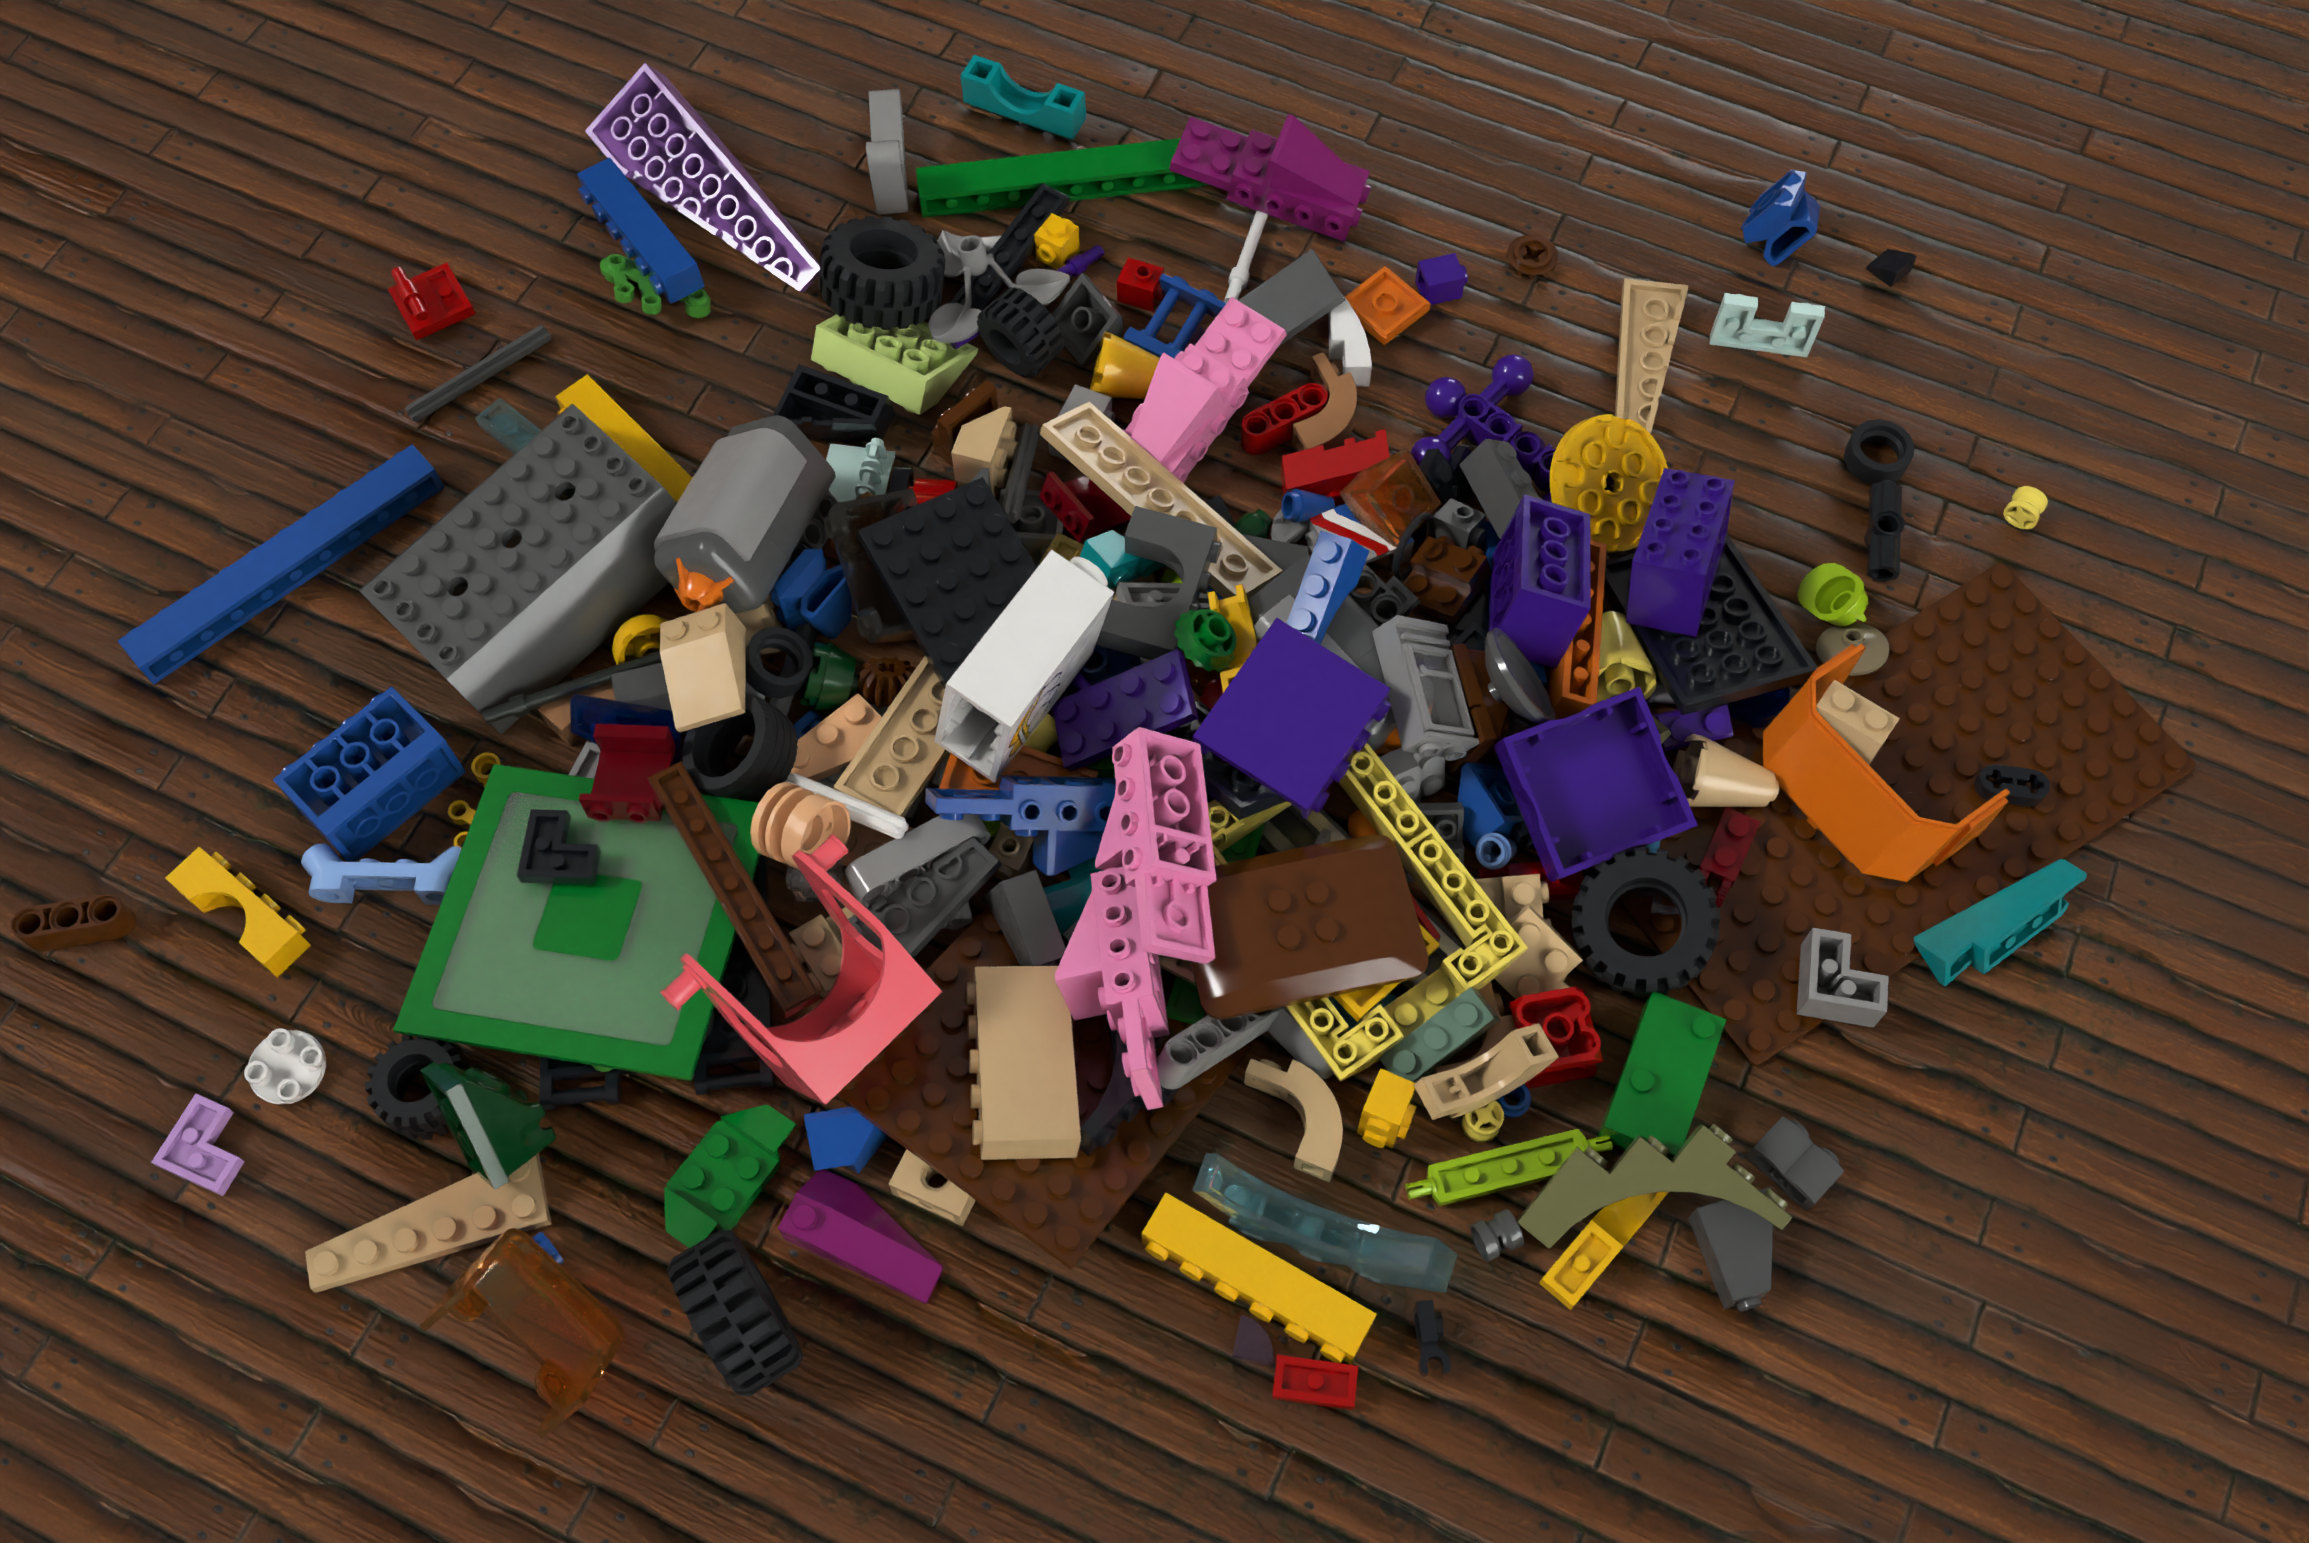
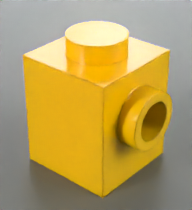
M1052 213L1034 234L1036 259L1056 270L1064 266L1067 259L1080 252L1079 226L1069 219H1063Z

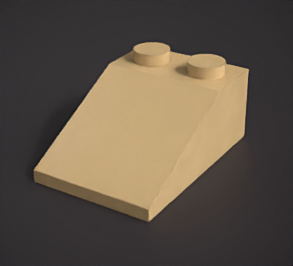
M723 603L661 623L660 656L676 730L681 733L745 713L746 627L729 606Z

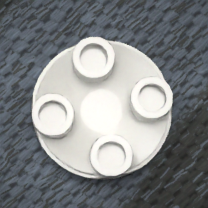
M283 1028L275 1029L255 1048L245 1068L244 1075L252 1090L261 1099L279 1105L295 1103L310 1095L322 1081L326 1069L325 1052L321 1044L306 1032Z

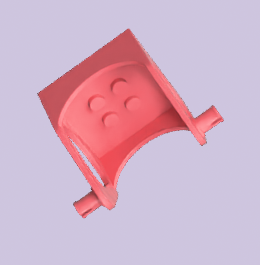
M833 834L811 855L805 854L801 850L792 855L794 862L831 918L839 926L842 937V959L838 975L828 994L813 1010L787 1024L765 1027L687 953L679 959L684 965L682 967L684 972L664 990L660 991L666 1001L678 1011L701 988L724 1019L787 1087L825 1105L943 992L883 923L827 873L839 859L849 852L846 846ZM834 897L877 934L881 939L882 951L871 944L855 929Z

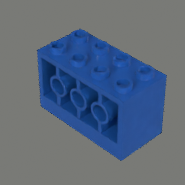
M391 686L385 692L376 695L357 714L344 720L341 726L325 739L316 742L311 750L301 758L287 765L273 781L301 814L347 862H356L460 778L466 771L446 740Z

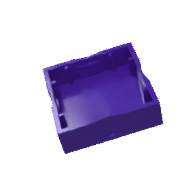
M1640 687L1592 704L1582 712L1569 717L1550 720L1503 738L1494 745L1550 883L1595 866L1602 861L1611 860L1612 854L1624 851L1626 854L1634 851V848L1647 846L1698 826L1680 781L1664 755L1659 731Z

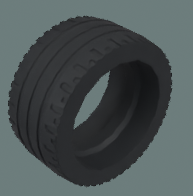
M745 692V713L687 731L682 750V763L696 787L710 796L759 803L768 790L776 784L786 781L791 773L798 749L796 730L788 717L779 709L763 699ZM755 725L754 742L747 757L736 769L725 775L726 759L733 743L745 730Z

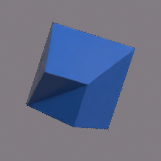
M852 1107L804 1114L814 1171L847 1166L859 1174L888 1137L886 1133L862 1117Z

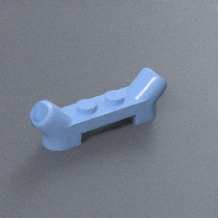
M323 843L315 844L307 849L303 854L301 864L312 877L308 892L309 896L319 901L352 903L355 890L414 891L425 905H441L461 848L459 846H451L430 863H417L409 859H399L396 863H385L370 858L361 859L359 862H343L331 846Z

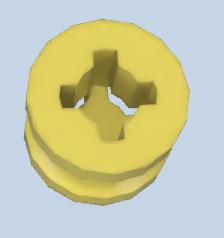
M2031 486L2019 487L2014 492L2012 501L2005 507L2004 517L2014 527L2031 529L2038 523L2039 514L2045 511L2048 505L2047 497L2037 488Z
M1495 1100L1479 1109L1464 1114L1462 1129L1465 1135L1478 1143H1486L1493 1140L1504 1121V1111L1501 1105Z

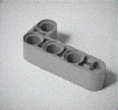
M963 814L962 820L941 819L939 815L905 833L902 838L894 839L857 858L847 866L845 876L854 897L864 907L869 909L872 907L871 904L882 896L887 897L904 886L903 883L914 875L918 877L933 867L934 862L972 837L981 845L986 844L990 839V833L982 820L978 819V815Z

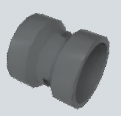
M1508 1209L1495 1213L1494 1218L1490 1221L1479 1220L1470 1225V1232L1475 1246L1482 1258L1487 1262L1497 1258L1500 1252L1505 1249L1513 1251L1524 1245L1520 1227Z

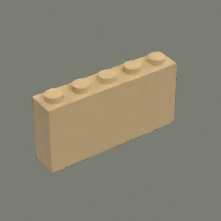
M1058 966L975 967L973 982H966V1005H973L974 1015H968L967 1033L968 1039H975V1049L969 1050V1072L977 1073V1084L971 1085V1109H978L979 1120H973L972 1139L973 1145H980L981 1160L1077 1158L1081 1134L1072 1020L1068 1006L1055 981V972Z

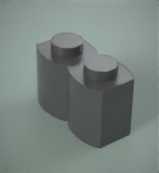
M1782 1116L1746 1156L1759 1171L1774 1181L1789 1198L1807 1211L1822 1197L1844 1171L1839 1165V1159L1832 1151L1825 1147L1819 1148L1812 1143L1808 1137V1131L1802 1124Z

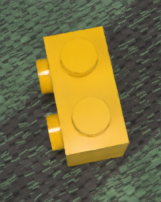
M1380 1068L1362 1110L1357 1134L1362 1135V1139L1365 1142L1378 1148H1383L1384 1146L1393 1148L1397 1137L1405 1139L1417 1106L1411 1104L1415 1092L1414 1082Z

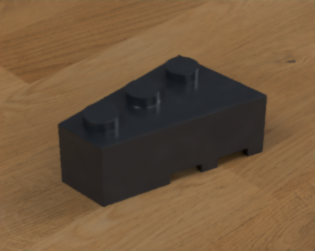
M798 364L772 416L779 415L791 420L807 439L871 442L872 438L883 440L895 416V412L889 397L885 394Z

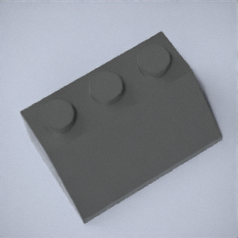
M1485 439L1460 464V467L1499 539H1501L1523 495L1541 498L1538 497L1531 484V477L1523 470L1516 458L1517 453L1513 446L1506 441Z

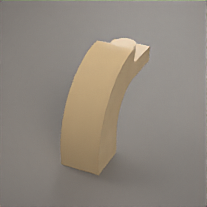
M1538 1023L1511 1031L1497 1045L1481 1056L1459 1067L1423 1077L1414 1084V1087L1432 1120L1450 1115L1453 1119L1479 1109L1510 1093L1542 1072L1559 1056Z
M1251 1059L1245 1072L1244 1084L1286 1101L1297 1111L1302 1120L1304 1136L1295 1156L1293 1168L1330 1183L1339 1158L1343 1138L1342 1117L1332 1091L1319 1075L1292 1059L1288 1072L1282 1071L1278 1064L1270 1060L1262 1059L1259 1062Z

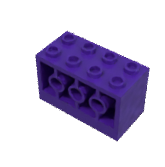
M1664 468L1632 561L1626 623L1697 637L1726 543L1735 480Z
M1524 494L1493 553L1489 631L1494 628L1504 631L1515 642L1528 661L1557 668L1590 611V514Z

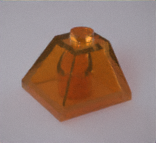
M1403 449L1361 471L1340 492L1341 497L1355 519L1393 547H1397L1404 531L1416 516L1423 512L1432 514L1441 504L1408 449Z

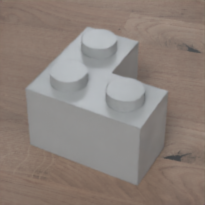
M1812 928L1801 944L1797 1014L1874 1028L1887 1013L1889 976L1850 970L1851 934Z

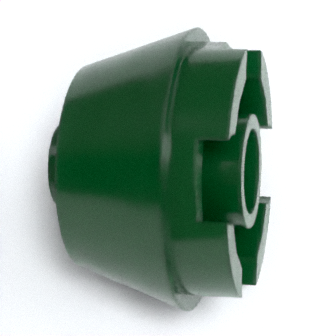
M815 642V646L811 650L813 654V668L805 681L804 686L806 690L802 689L800 704L811 706L814 711L837 709L847 702L849 694L854 695L856 692L859 674L854 673L856 658L831 642L828 645Z

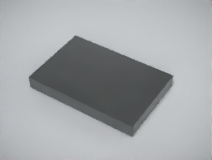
M1312 248L1238 301L1285 329L1286 337L1280 343L1282 345L1343 303L1345 298Z

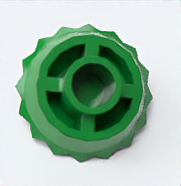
M1211 609L1189 610L1187 613L1180 614V619L1175 622L1177 629L1174 632V636L1178 639L1177 647L1183 650L1185 658L1192 660L1195 667H1203L1207 672L1211 670L1220 672L1224 667L1229 668L1230 662L1234 660V650L1236 648V635L1229 621L1220 613Z

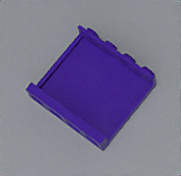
M1276 618L1193 735V742L1201 745V753L1204 755L1208 751L1212 752L1301 809V817L1307 819L1312 810L1318 813L1326 803L1330 795L1326 790L1332 781L1335 780L1339 783L1350 767L1347 759L1353 750L1360 752L1371 736V733L1367 730L1373 721L1376 720L1380 723L1391 707V703L1388 702L1390 688Z

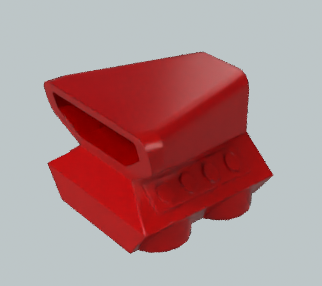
M1578 987L1524 995L1509 1003L1516 1030L1539 1023L1559 1056L1542 1072L1524 1083L1528 1089L1593 1077L1597 1073L1596 1063L1604 1062L1600 1050L1601 1039L1594 1029L1590 1015V1001L1584 994V990Z

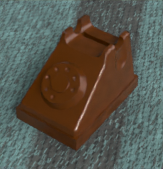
M1453 644L1449 650H1452L1469 711L1475 733L1473 738H1478L1480 743L1467 750V754L1464 757L1452 761L1447 760L1451 775H1460L1462 767L1466 763H1477L1488 751L1495 749L1494 745L1505 736L1511 722V717L1509 715L1510 707L1504 701L1498 703L1488 689V684L1491 683L1485 666V651L1467 649L1466 644ZM1432 699L1431 713L1435 724H1439Z

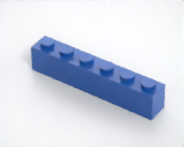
M610 157L577 173L581 184L578 192L587 206L592 204L591 207L600 223L606 222L605 225L611 237L615 241L620 239V245L629 259L635 258L636 267L643 277L649 276V282L657 295L663 294L672 304L705 287L697 263Z

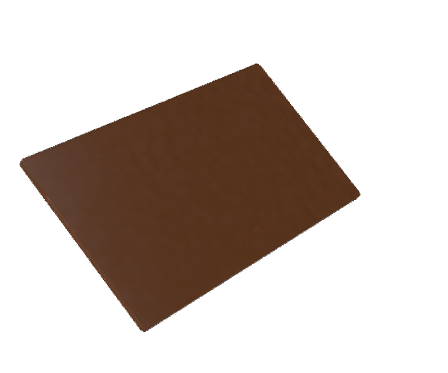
M1995 564L1884 634L1889 643V656L1884 665L1869 674L1848 676L1843 685L1900 718L1870 766L1919 817L1957 824L1985 804L1988 800L1978 795L1975 791L1974 783L1980 772L1988 765L1997 764L2040 771L2046 775L2050 782L2049 793L2035 806L2006 804L1979 836L1938 866L1931 864L1908 882L1862 874L1818 828L1815 830L1807 822L1808 817L1780 788L1776 799L1770 801L1765 807H1728L1761 822L1735 883L1729 888L1721 907L1716 906L1720 908V933L1712 956L1705 965L1704 970L1697 978L1691 979L1686 987L1707 1012L1727 1019L1723 1029L1724 1034L1751 1066L1757 1067L1827 1020L1797 1014L1801 944L1812 928L1851 934L1850 970L1891 977L1922 956L1914 944V937L2053 862L2066 858L2195 769L2196 764L2190 756L2004 564ZM1802 687L1733 729L1732 737L1718 739L1714 742L1763 766V731ZM1990 777L1987 780L1993 783V788L1998 789L2000 786L1995 784L1994 778ZM2026 782L2024 785L2030 788V793L2034 794L2037 791L2032 789L2031 783ZM1690 807L1698 826L1660 840L1659 849L1669 851L1668 856L1676 860L1680 855L1689 861L1688 867L1693 871L1697 870L1726 807ZM1709 877L1706 881L1707 887H1712L1714 892H1716L1721 884ZM1638 890L1624 894L1617 900L1660 954L1668 951L1676 943L1681 932V917L1676 906L1668 898L1653 891Z

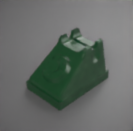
M433 1062L420 1070L436 1102L440 1104L439 1108L468 1166L493 1189L496 1190L508 1183V1176L556 1139L552 1126L540 1128L539 1122L546 1115L540 1103L526 1102L528 1099L523 1090H510V1085L499 1077L475 1067H470L465 1071L447 1062L439 1065Z

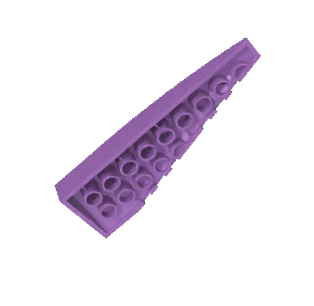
M644 63L585 130L607 158L610 157L626 177L671 205L680 213L719 237L799 292L804 293L819 276V262L783 215L669 79L653 67Z

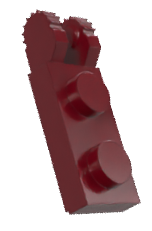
M1728 807L1725 808L1698 868L1706 877V885L1708 877L1721 883L1715 892L1717 897L1715 903L1718 907H1721L1729 888L1735 883L1761 822Z

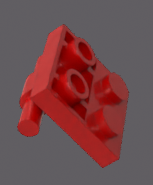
M447 262L410 279L402 267L392 269L391 275L397 285L388 288V291L416 341L476 314Z

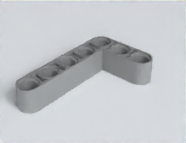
M900 89L869 91L871 142H866V152L877 215L909 212Z
M1286 1007L1228 1019H1214L1207 1015L1169 1039L1157 1058L1160 1085L1167 1089H1177L1258 1036L1269 1031L1298 1062L1309 1067L1321 1079L1331 1078L1334 1072Z

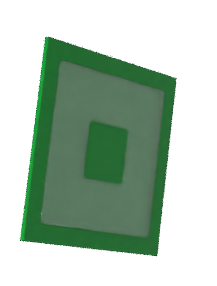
M494 764L393 1031L398 1034L692 1081L714 1004L700 988L677 1011L666 1001L660 991L664 990L684 972L682 969L684 965L679 959L685 953L697 961L721 984L736 931L664 808L661 821H647L645 823H634L629 820L611 819L607 822L596 821L587 817L579 802L580 793L591 794L594 783L593 778ZM701 794L751 880H753L760 854L757 853L752 845L750 830L752 817L758 802ZM531 809L567 810L571 816L566 844H598L601 856L595 885L520 882L517 872Z

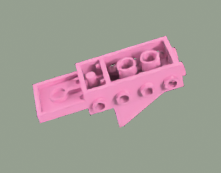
M1231 297L1195 346L1190 343L1185 351L1179 352L1174 359L1166 353L1162 354L1144 403L1136 408L1132 421L1123 431L1184 484L1190 471L1204 457L1208 447L1217 435L1222 433L1235 411L1245 402L1249 394L1248 386L1286 337L1285 329Z
M1138 727L1112 747V761L1114 763L1116 780L1115 796L1095 860V867L1100 870L1110 867H1124L1126 885L1136 887L1142 951L1207 964L1216 958L1207 887L1217 881L1201 745Z
M1110 867L1104 871L1090 874L1092 891L1055 972V981L1074 1021L1107 1014L1111 1031L1117 1030L1123 1044H1127L1128 1052L1122 1053V1062L1126 1077H1131L1134 1095L1142 1096L1147 1110L1163 1107L1154 1038L1169 1035L1158 954L1142 951L1136 887L1126 885L1124 867Z

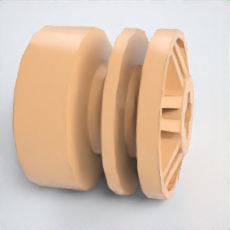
M790 782L778 783L766 792L757 805L752 817L750 830L752 845L757 853L776 861L787 863L788 866L800 870L792 858V855L798 850L811 855L831 834L835 835L846 846L851 827L850 813L843 803L818 793L815 794Z

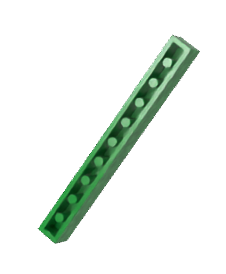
M1181 138L916 168L922 218L1024 207L1042 183L1069 196V201L1209 186V184L1169 170L1171 160Z

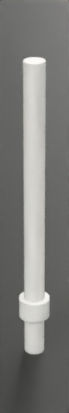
M1260 211L1255 213L1237 266L1231 270L1228 279L1229 288L1224 299L1225 303L1231 297L1238 300L1241 290L1247 285L1250 277L1248 270L1268 214Z

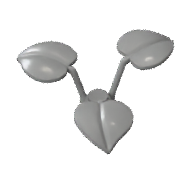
M942 230L937 242L945 254L944 276L955 277L964 272L965 304L963 306L958 303H949L934 311L929 320L932 338L937 342L956 343L972 337L979 331L977 316L982 311L970 308L972 304L971 275L979 276L983 274L988 264L991 265L1009 289L1011 287L1022 289L1035 297L1043 306L1051 303L1061 294L1068 285L1070 276L1054 270L1030 269L1018 274L1015 284L995 262L993 254H986L983 240L979 236L970 235L963 237Z

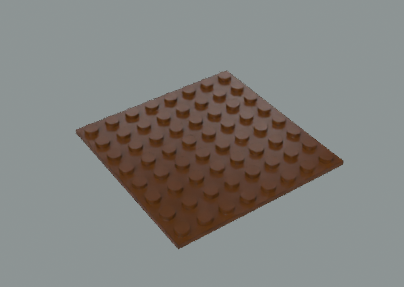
M988 906L925 971L943 992L835 1097L857 1110L862 1117L1071 1270L1244 1059L1253 1045L1250 1043L1246 1044L1180 1087L1175 1097L1166 1106L1163 1105V1107L1156 1108L1151 1114L1141 1107L1140 1111L1130 1122L1123 1120L1116 1127L1118 1129L1117 1134L1104 1149L1098 1146L1090 1156L1079 1149L1077 1158L981 1160L980 1145H973L972 1139L973 1120H979L978 1109H971V1085L977 1084V1073L969 1072V1050L975 1049V1039H968L967 1033L968 1015H974L973 1005H966V982H973L975 967L1020 966ZM1163 984L1165 1006L1167 1007L1172 990ZM1071 1015L1080 1130L1099 1106L1111 1080L1112 1044L1104 1015L1075 1021ZM1168 1017L1169 1035L1166 1036L1164 1042L1156 1051L1161 1053L1169 1039L1192 1024Z

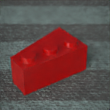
M1386 429L1375 431V438L1356 442L1355 437L1344 439V446L1325 450L1324 446L1321 445L1283 455L1281 462L1283 496L1294 489H1300L1330 496L1334 499L1335 507L1380 489L1386 494L1391 465Z

